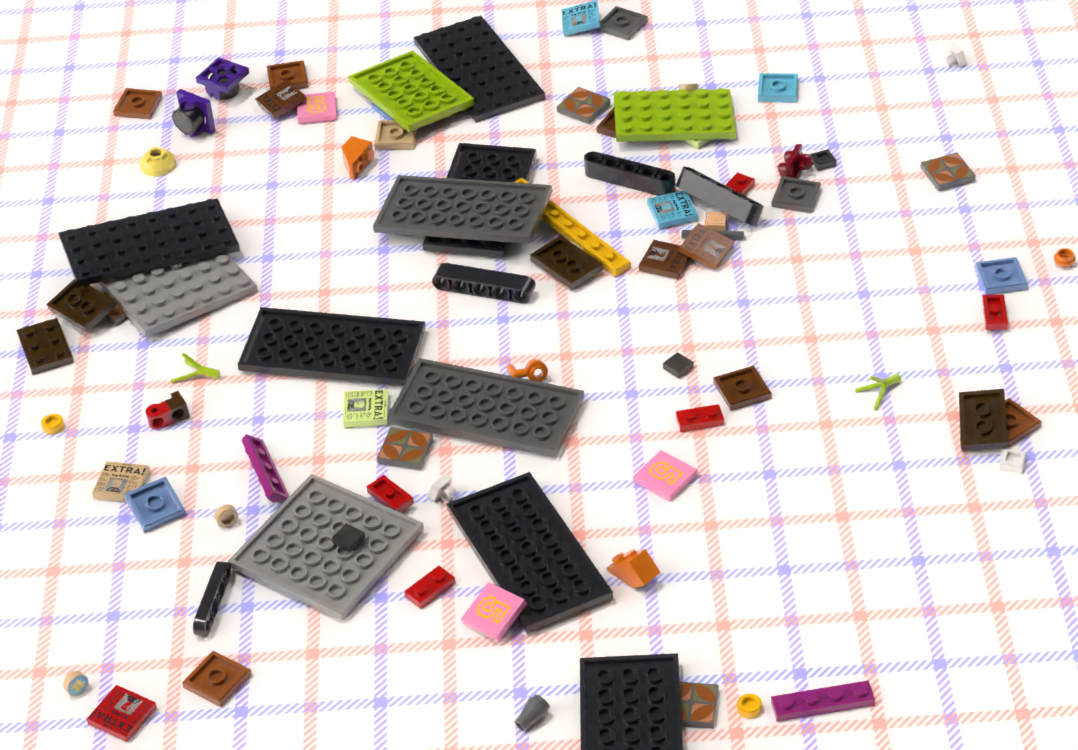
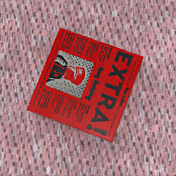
M115 685L86 720L88 725L128 742L156 710L157 706L156 702Z

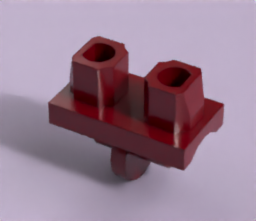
M796 144L793 150L785 152V162L779 163L777 167L780 176L798 179L802 170L812 168L813 159L809 154H803L802 144Z

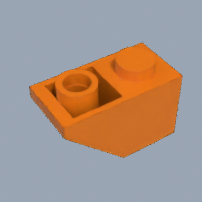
M351 136L341 148L346 170L350 179L354 180L362 173L368 163L373 160L374 151L371 141Z
M632 549L626 554L621 552L611 559L613 563L606 567L610 574L632 589L645 586L661 573L646 549L639 551Z

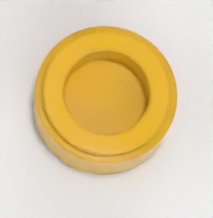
M49 414L41 421L42 429L46 434H57L64 429V421L59 414Z
M744 694L737 700V712L740 716L747 719L756 718L762 712V700L755 694Z

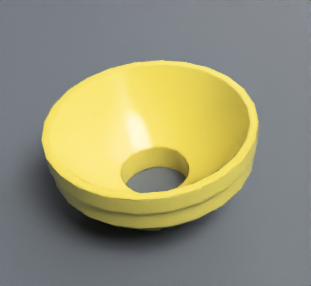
M150 148L140 159L141 171L145 175L153 177L166 175L176 166L173 153L164 148Z

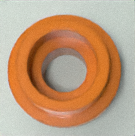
M1061 248L1054 255V262L1061 267H1069L1075 263L1076 257L1071 249Z

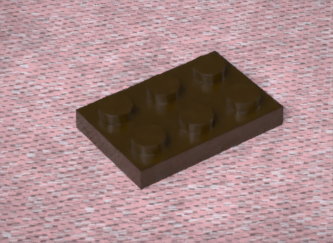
M563 236L557 237L530 254L531 262L571 290L603 271V264Z
M73 279L46 306L53 313L88 333L117 306V303L113 298L90 285L77 287Z
M58 318L16 330L32 375L74 363Z
M1004 388L959 392L961 451L1008 448Z

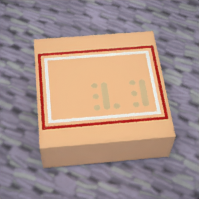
M706 212L704 226L711 230L725 231L727 213Z

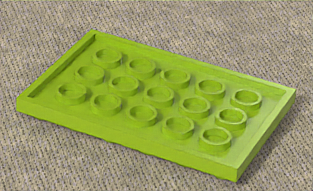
M413 50L348 76L351 85L408 132L415 131L427 124H432L444 117H449L456 112L466 110L475 104L474 98Z
M730 89L613 92L616 142L736 139Z

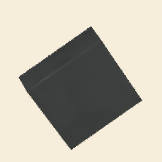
M829 149L810 154L814 162L813 165L818 171L836 166L837 160Z
M679 352L663 362V369L677 378L682 377L694 368V362Z
M346 523L332 537V543L352 552L365 539V532Z

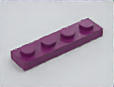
M246 434L241 441L252 463V468L258 476V481L264 489L266 498L271 502L283 504L289 497V494L264 440Z
M869 680L771 696V705L776 722L875 706V697Z

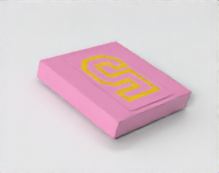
M335 91L305 94L307 100L297 106L298 124L337 120Z
M660 450L633 476V482L671 501L697 476V469Z
M488 582L461 617V621L473 629L500 641L527 603L524 599Z

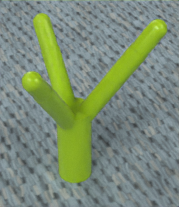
M182 353V357L185 358L184 363L198 371L173 378L170 382L175 383L198 375L218 379L220 370L201 366L186 353Z
M898 373L885 379L870 376V380L878 383L855 388V392L881 387L882 389L873 407L874 410H877L887 387L900 382L901 376Z

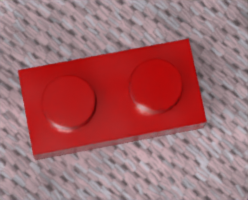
M737 172L725 185L746 195L755 185V178Z
M1004 294L982 295L985 330H1007L1008 320Z
M719 404L675 411L680 433L724 426V417Z
M382 475L366 486L367 493L378 502L400 513L414 504L413 497L385 475Z
M438 565L404 591L405 598L419 609H422L456 584L455 577Z

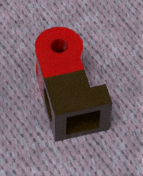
M179 391L171 393L170 399L159 404H151L146 408L145 413L150 428L158 430L190 418L187 403Z

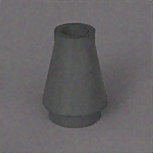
M538 694L529 697L518 718L514 721L515 725L525 732L548 714L550 705Z

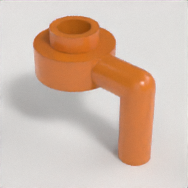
M540 359L529 361L523 369L517 370L513 364H508L506 367L512 377H528L529 380L541 382L548 375V368ZM535 370H541L539 375H534Z

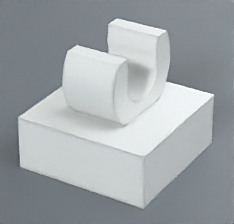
M954 40L947 43L949 50L942 54L946 59L945 63L949 67L953 66L956 62L960 67L967 64L964 52Z
M445 472L431 485L427 497L433 502L441 497L444 502L449 503L454 498L453 494L456 492V489L450 485L453 477Z

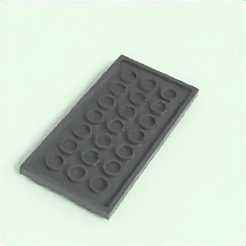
M398 175L373 224L374 233L531 244L553 189L552 185Z
M419 358L391 408L387 419L388 423L556 457L585 395L584 390Z

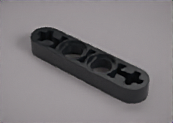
M217 561L194 618V635L208 636L230 580V562Z

